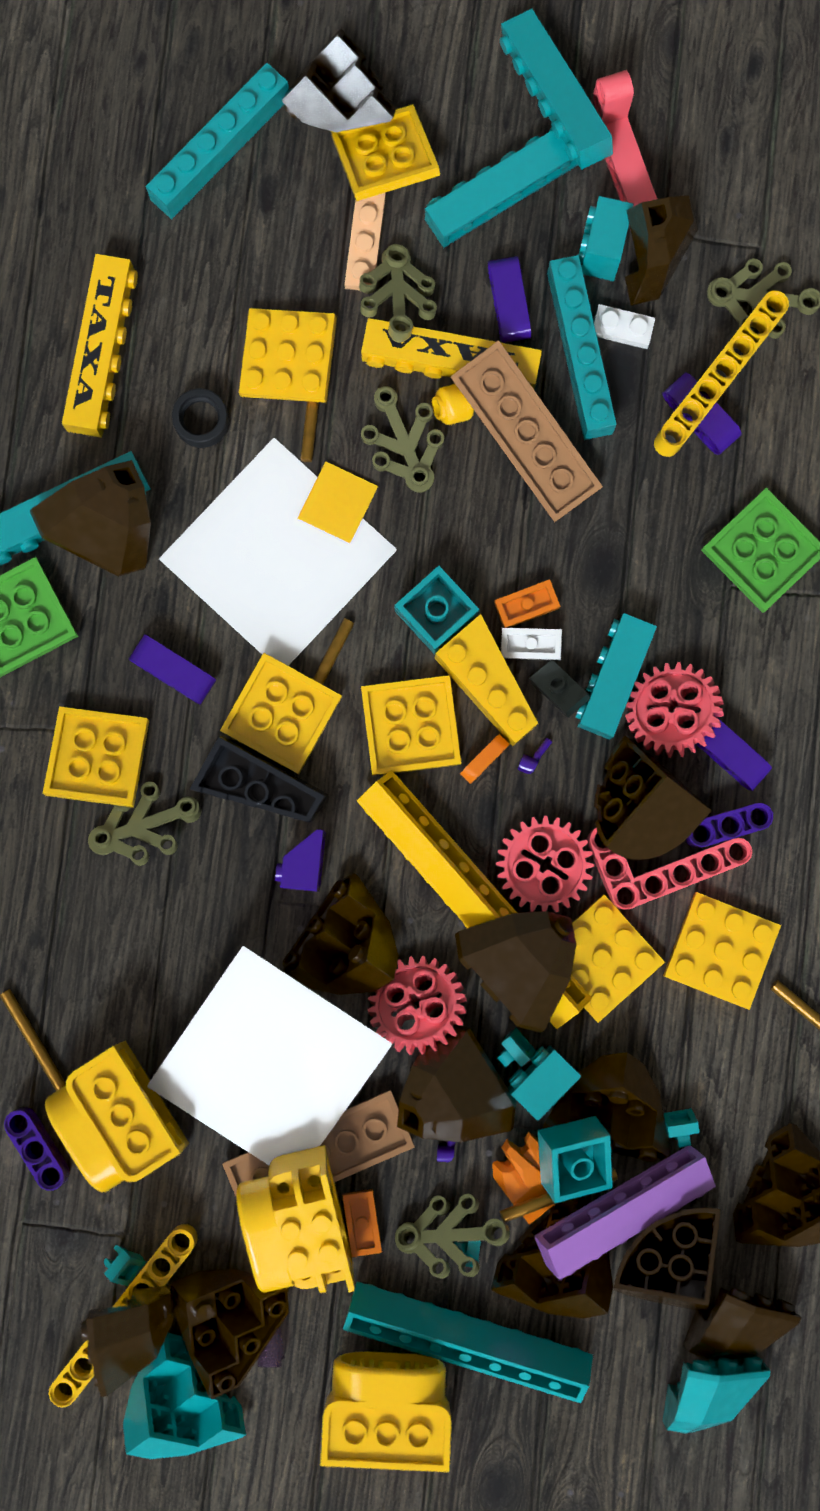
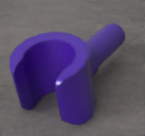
M546 738L534 753L533 758L524 754L518 770L526 774H532L541 756L552 744V741Z
M448 1141L447 1146L438 1145V1162L448 1163L452 1161L456 1142Z

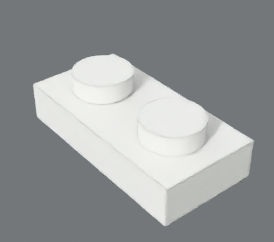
M599 304L594 326L596 335L599 338L648 349L655 318Z
M502 628L501 653L504 659L561 660L562 629Z

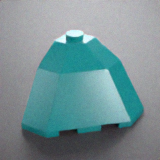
M168 1333L156 1360L138 1373L131 1386L123 1421L126 1454L147 1459L187 1456L244 1437L246 1430L242 1405L234 1396L229 1398L226 1393L211 1399L188 1354L182 1336Z

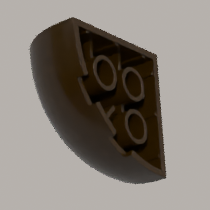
M624 736L605 764L604 768L608 771L603 784L597 785L594 807L598 809V820L595 821V825L602 842L619 856L635 860L658 857L673 850L684 842L712 811L679 779L627 736Z
M686 1209L663 1219L661 1218L651 1224L626 1251L619 1265L613 1289L619 1293L651 1302L706 1312L709 1306L721 1209Z

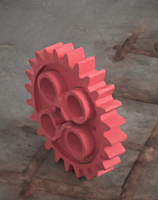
M677 662L675 669L671 670L669 664L665 663L664 671L662 672L657 667H653L654 676L650 677L648 674L643 673L645 682L642 684L635 681L634 685L638 692H631L629 698L633 702L626 704V709L630 712L625 715L627 722L631 723L628 726L630 732L636 733L634 737L638 743L644 741L643 745L646 750L654 746V751L658 756L663 749H666L668 758H671L674 750H678L680 756L684 757L685 748H689L691 752L696 753L695 744L699 743L704 747L707 746L704 737L714 738L715 734L712 727H721L720 720L716 718L724 716L723 709L719 707L724 704L722 697L718 696L720 694L719 687L713 686L714 681L711 676L704 679L705 673L703 669L698 670L694 674L692 664H689L686 670H683L681 663ZM660 691L668 692L664 698H655V695ZM689 693L698 694L693 700L684 699ZM664 719L662 725L658 727L651 726L654 720ZM688 720L694 721L692 727L681 728L683 722Z
M543 816L541 824H538L535 817H532L530 827L523 821L520 822L521 832L519 833L511 829L512 841L505 838L502 840L508 847L507 850L497 851L499 855L504 857V861L496 862V866L504 868V872L498 874L497 878H506L507 880L501 887L502 890L511 888L513 891L509 899L511 900L519 896V907L529 902L530 912H534L537 905H540L541 911H547L548 905H551L555 913L559 912V903L569 908L568 898L571 897L579 901L580 897L576 891L578 889L587 891L588 888L582 881L592 879V876L585 873L588 868L594 867V864L586 862L585 858L593 853L591 851H583L582 849L588 843V840L579 842L577 838L581 831L578 830L571 834L569 832L570 822L564 825L563 828L559 827L560 818L558 817L553 821V824H549L547 816ZM535 836H542L547 841V848L542 853L536 852L531 846L532 839ZM526 850L540 860L548 857L550 859L549 865L568 875V879L564 880L550 870H545L543 873L540 872V864L522 855L521 851ZM562 851L569 852L573 857V863L569 868H563L557 862V857ZM521 861L528 862L532 867V873L526 879L520 878L516 873V866ZM546 877H552L558 883V888L553 894H547L543 891L542 882Z
M410 956L408 965L405 966L399 959L394 980L376 990L377 996L368 997L369 1002L375 1005L367 1009L370 1016H374L370 1021L371 1025L374 1028L379 1027L376 1030L378 1035L381 1037L385 1036V1039L392 1044L395 1042L394 1048L397 1052H400L406 1046L409 1055H412L415 1047H418L423 1055L428 1045L434 1051H437L436 1042L440 1040L443 1044L447 1045L448 1042L445 1035L448 1033L456 1036L457 1033L453 1025H463L461 1018L457 1016L458 1014L466 1013L465 1007L460 1005L467 1001L465 995L460 993L464 989L461 982H456L458 977L455 972L448 974L450 969L446 964L439 968V963L435 958L428 965L425 956L421 957L419 963H416L413 957ZM432 981L429 989L419 990L423 982ZM404 993L401 1001L397 1003L391 1002L395 994ZM416 1001H420L418 1009H414ZM434 1008H443L440 1016L430 1017V1013ZM397 1012V1015L393 1017L392 1014ZM409 1019L415 1020L412 1028L408 1030L402 1029L405 1021Z

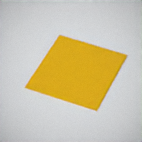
M325 462L298 519L351 543L378 486Z

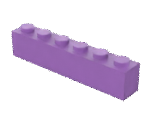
M692 1146L684 1147L535 1235L534 1237L546 1266L561 1280L592 1260L600 1258L602 1254L617 1245L625 1243L629 1238L648 1228L659 1219L677 1212L684 1205L696 1198L702 1197L706 1192L716 1187L706 1158Z

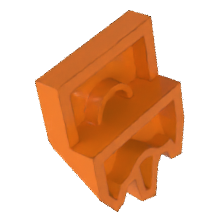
M530 1132L524 1137L525 1145L523 1147H518L506 1139L501 1148L508 1160L505 1162H492L493 1178L513 1205L547 1193L541 1184L538 1138ZM555 1204L523 1215V1217L530 1225Z

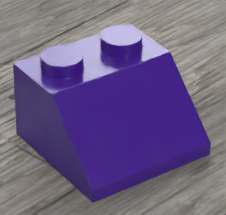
M317 829L283 857V863H277L275 881L280 882V888L320 892L326 838L324 830Z

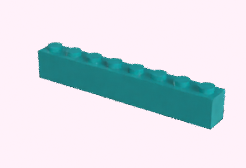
M356 1282L355 1291H353L343 1327L345 1331L577 1403L582 1402L589 1388L593 1354L578 1348L555 1343L549 1339L525 1334L517 1329L496 1325L488 1320L470 1317L459 1311L441 1308L430 1302H422L400 1293L389 1292L371 1284Z

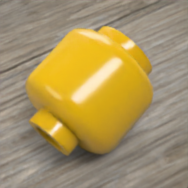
M456 384L441 387L437 390L435 397L432 398V409L435 417L446 425L468 421L474 414V409Z

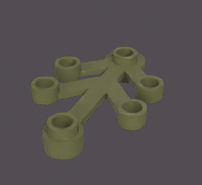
M393 244L383 252L382 263L370 273H365L360 277L359 289L365 294H371L376 290L377 281L391 272V280L370 297H365L361 300L360 312L365 317H374L377 314L378 306L392 296L393 317L389 322L388 333L393 341L402 343L411 337L413 329L412 320L405 316L404 297L419 308L418 314L422 319H433L436 315L437 305L434 301L425 297L431 296L434 293L435 280L425 276L410 264L411 257L404 246ZM403 274L417 283V291L403 280Z
M750 259L745 267L730 279L722 277L714 279L707 289L708 300L714 306L726 307L738 322L737 328L739 329L742 326V322L749 315L745 313L737 301L748 302L754 310L771 287L778 282L783 283L788 280L792 273L791 266L788 263H778L770 274L752 288H738L748 278L756 279L762 272L763 265L761 261ZM748 266H756L758 272H751ZM784 269L787 275L780 276L777 270ZM805 289L800 295L785 294L789 301V307L798 308L805 315L814 314L820 307V292L816 289ZM723 290L726 296L719 297L716 291ZM803 301H811L812 307L804 306ZM780 319L777 324L781 331L774 332L772 330L768 335L769 337L776 339L782 336L786 329L783 320Z
M389 386L380 387L374 394V403L378 410L386 413L396 439L379 433L378 429L373 425L363 427L361 439L367 445L375 444L404 456L408 466L391 461L385 452H377L372 458L373 467L377 471H387L405 478L407 487L413 492H426L434 483V473L430 467L438 449L444 444V434L437 429L431 430L427 434L428 446L419 462L415 450L426 423L433 417L431 405L421 403L416 407V419L408 435L396 408L398 402L396 391ZM384 393L391 395V399L387 402L382 401L380 398ZM427 409L430 414L427 417H421L419 411ZM367 431H373L376 435L373 439H367L364 434ZM433 435H438L441 441L434 444L430 441V438ZM383 457L387 462L385 465L379 466L376 464V459ZM416 473H423L425 479L418 482L414 479V475Z
M146 782L141 786L140 792L142 797L127 825L117 828L124 812L130 810L131 807L113 805L114 807L105 824L94 828L89 834L88 845L98 855L116 852L131 859L135 865H145L149 860V852L143 846L131 847L121 842V840L132 836L159 848L165 855H172L178 848L174 837L171 835L161 836L149 830L179 818L186 823L195 822L201 816V806L195 798L187 796L181 798L175 807L146 817L151 805L160 796L159 787L154 782ZM149 788H155L154 794L146 795V791ZM192 804L191 810L187 812L182 810L184 805ZM107 835V840L104 843H98L99 837ZM166 841L173 842L169 849H163ZM137 852H144L142 859H135Z
M464 1194L460 1197L458 1205L436 1230H426L437 1215L444 1216L450 1210L448 1199L437 1195L431 1199L429 1207L415 1223L406 1222L397 1229L395 1243L398 1249L404 1253H416L429 1267V1271L434 1277L443 1279L450 1273L449 1263L441 1258H436L425 1245L437 1243L458 1265L461 1274L467 1277H474L480 1269L478 1261L467 1257L454 1242L486 1240L494 1246H501L508 1241L510 1230L508 1225L499 1219H490L483 1227L454 1229L467 1214H473L479 1208L478 1199L471 1194ZM468 1199H472L473 1204L471 1208L466 1209L465 1202ZM442 1200L444 1206L441 1210L437 1211L436 1204ZM501 1228L502 1236L499 1239H495L494 1232L496 1229ZM411 1233H414L415 1239L409 1244L407 1238ZM471 1261L473 1269L467 1273L465 1265ZM439 1263H442L444 1269L440 1274H437L436 1267Z

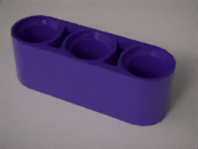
M514 256L488 261L489 279L501 343L531 339L530 319L518 257Z
M684 373L662 392L663 398L674 411L697 383L696 379L690 374ZM699 391L702 397L710 399L706 392ZM717 402L694 431L699 439L716 455H720L742 436L738 425ZM682 413L685 419L693 421L689 414Z
M145 634L128 658V660L199 705L202 704L216 682L215 678Z
M720 720V728L712 727L715 737H704L707 746L704 747L699 743H696V745L744 788L753 791L772 770V767Z
M755 803L705 818L699 825L705 829L707 834L704 842H697L693 837V833L686 839V842L691 847L702 848L764 830L772 824L773 812L768 805ZM754 809L761 811L764 819L761 825H755L751 820L750 815ZM726 817L731 818L735 823V829L731 834L726 833L722 829V821Z
M21 1107L9 1113L4 1121L5 1131L34 1179L46 1191L58 1189L68 1180L70 1170L39 1117L28 1107ZM17 1115H22L26 1118V1130H20L16 1127L15 1118ZM32 1141H38L42 1144L44 1148L42 1156H36L32 1153ZM49 1167L59 1171L60 1179L58 1182L48 1179L47 1169Z

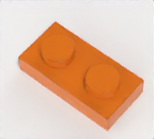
M550 579L494 600L504 628L513 627L561 607Z
M373 1189L344 1193L342 1196L351 1257L382 1253Z

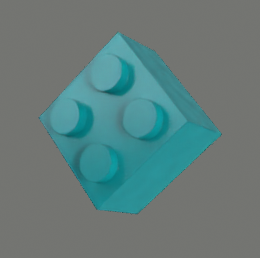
M599 196L596 207L590 205L579 251L583 275L609 281L615 280L629 227L626 210L632 208L633 203Z
M440 566L435 568L394 605L397 615L434 655L478 616L480 610Z
M550 1045L546 1049L541 1046L530 1059L532 1064L525 1071L520 1068L508 1080L511 1084L508 1087L510 1094L537 1121L581 1077Z
M596 1116L538 1130L541 1184L554 1203L613 1188L610 1134Z

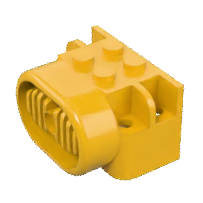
M126 1040L112 1046L72 1072L66 1081V1085L48 1096L45 1101L46 1112L55 1132L81 1174L99 1192H107L124 1180L135 1182L142 1179L179 1155L190 1144L160 1095L147 1087L150 1079Z
M325 1145L280 1155L270 1162L268 1176L241 1182L237 1186L236 1198L240 1225L253 1276L261 1292H270L295 1285L300 1289L318 1287L319 1292L324 1293L327 1292V1284L346 1280L348 1292L355 1291L353 1257H351L350 1244Z
M362 1351L338 1356L333 1362L332 1391L326 1398L323 1414L321 1466L449 1472L451 1414L449 1402L445 1397L446 1367L444 1363L439 1359L412 1353Z

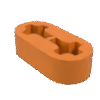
M501 734L497 735L460 774L472 784L504 752L510 743Z

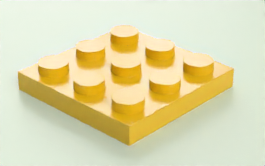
M414 105L397 109L393 119L387 123L336 133L331 131L333 142L356 201L440 176L438 163Z
M249 308L239 386L240 396L327 403L337 321L335 313Z
M263 653L220 731L300 774L338 706L342 695Z
M450 675L361 686L372 776L384 775L391 770L394 773L461 765Z
M59 706L43 794L51 797L134 808L149 726L148 718Z
M695 892L663 976L750 1010L781 925Z
M602 895L572 922L576 939V950L571 974L592 997L584 1008L597 1023L665 963L605 895Z

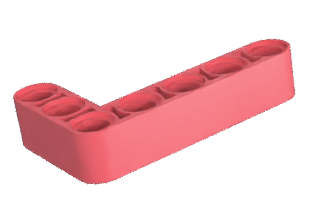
M623 70L596 80L591 103L612 135L613 155L605 158L619 199L620 201L633 203L634 207L642 202L656 200L657 197L628 119L634 91L628 71Z
M597 828L591 830L587 838L588 847L593 853L592 857L608 897L616 908L622 910L637 907L743 865L752 856V847L749 842L742 838H735L633 877L626 858L619 856L607 847L600 848L596 845L594 838ZM733 844H738L742 848L743 854L739 860H734L730 856L729 850ZM706 854L712 856L715 860V866L710 872L706 871L701 864L702 858ZM610 859L618 861L621 867L620 873L615 877L609 875L606 871V863ZM678 865L683 866L687 870V878L682 883L675 880L673 876V871ZM650 876L657 878L660 884L658 891L654 894L648 892L645 887V882ZM622 887L628 888L632 893V899L626 905L620 903L617 899V893Z

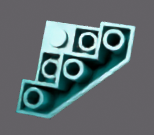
M756 1356L743 1359L719 1357V1361L709 1360V1362L693 1360V1364L683 1362L681 1380L677 1382V1385L668 1384L662 1420L666 1430L691 1433L732 1421L767 1381L771 1370L762 1362L763 1359Z

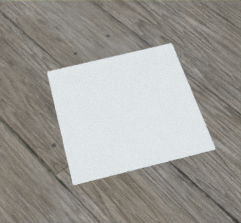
M273 438L167 549L159 560L262 655L266 653L289 666L397 549L363 518L351 543L298 519L318 477L277 439Z
M243 946L147 1087L264 1163L270 1165V1162L280 1155L319 1147L392 1046V1043Z

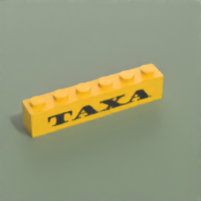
M95 254L62 419V425L67 432L102 438L103 429H108L110 422V412L107 411L109 401H113L116 390L113 378L114 373H118L120 370L121 356L118 353L120 344L124 345L127 334L124 322L125 317H129L131 314L132 299H129L131 288L135 289L138 277L137 271L134 270L130 259Z
M368 318L361 355L362 361L371 367L383 368L386 365L395 367L397 371L402 373L418 371L423 372L427 377L439 379L441 376H452L496 342L413 326L411 337L405 342L398 343L393 341L388 333L389 322ZM501 343L529 384L535 389L542 350Z

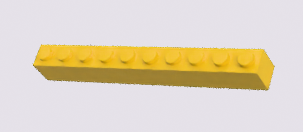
M392 770L377 780L357 800L366 814L374 820L384 834L402 852L404 857L417 869L424 880L431 885L443 899L444 903L459 917L466 928L517 913ZM572 974L550 1019V1023L556 1029L580 1013L592 999Z

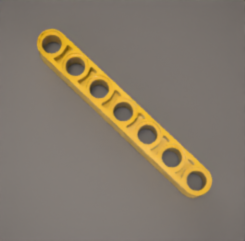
M773 290L763 297L663 425L654 440L655 450L660 455L665 457L674 456L681 449L778 324L789 307L788 298L784 293ZM767 306L774 308L776 312L770 311ZM751 327L756 328L760 334L753 332ZM734 348L739 349L743 355L737 354ZM717 370L723 371L727 377L719 375ZM699 391L706 392L710 399L702 397ZM682 413L689 414L693 421L685 419ZM665 435L673 436L676 443L669 442Z
M188 1224L176 1226L113 1307L127 1306V1300L131 1299L134 1289H136V1285L139 1283H145L149 1287L165 1286L195 1247L198 1239L196 1230ZM179 1233L185 1234L189 1238V1246L185 1248L178 1246L175 1242V1235ZM156 1259H166L170 1264V1270L167 1272L158 1270ZM88 1341L84 1342L49 1388L50 1401L58 1407L71 1405L94 1376L93 1367L91 1370H84L78 1363L79 1358L88 1359ZM59 1384H69L72 1388V1394H63L59 1389Z

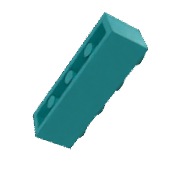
M623 613L619 620H613L608 632V636H611L612 640L608 648L603 646L597 663L602 664L598 675L592 673L586 688L587 691L591 692L589 695L590 700L580 707L575 715V718L580 719L577 727L609 740L614 737L657 626Z

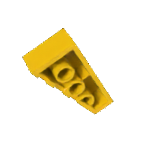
M481 614L435 653V660L512 746L517 744L536 727L538 722Z

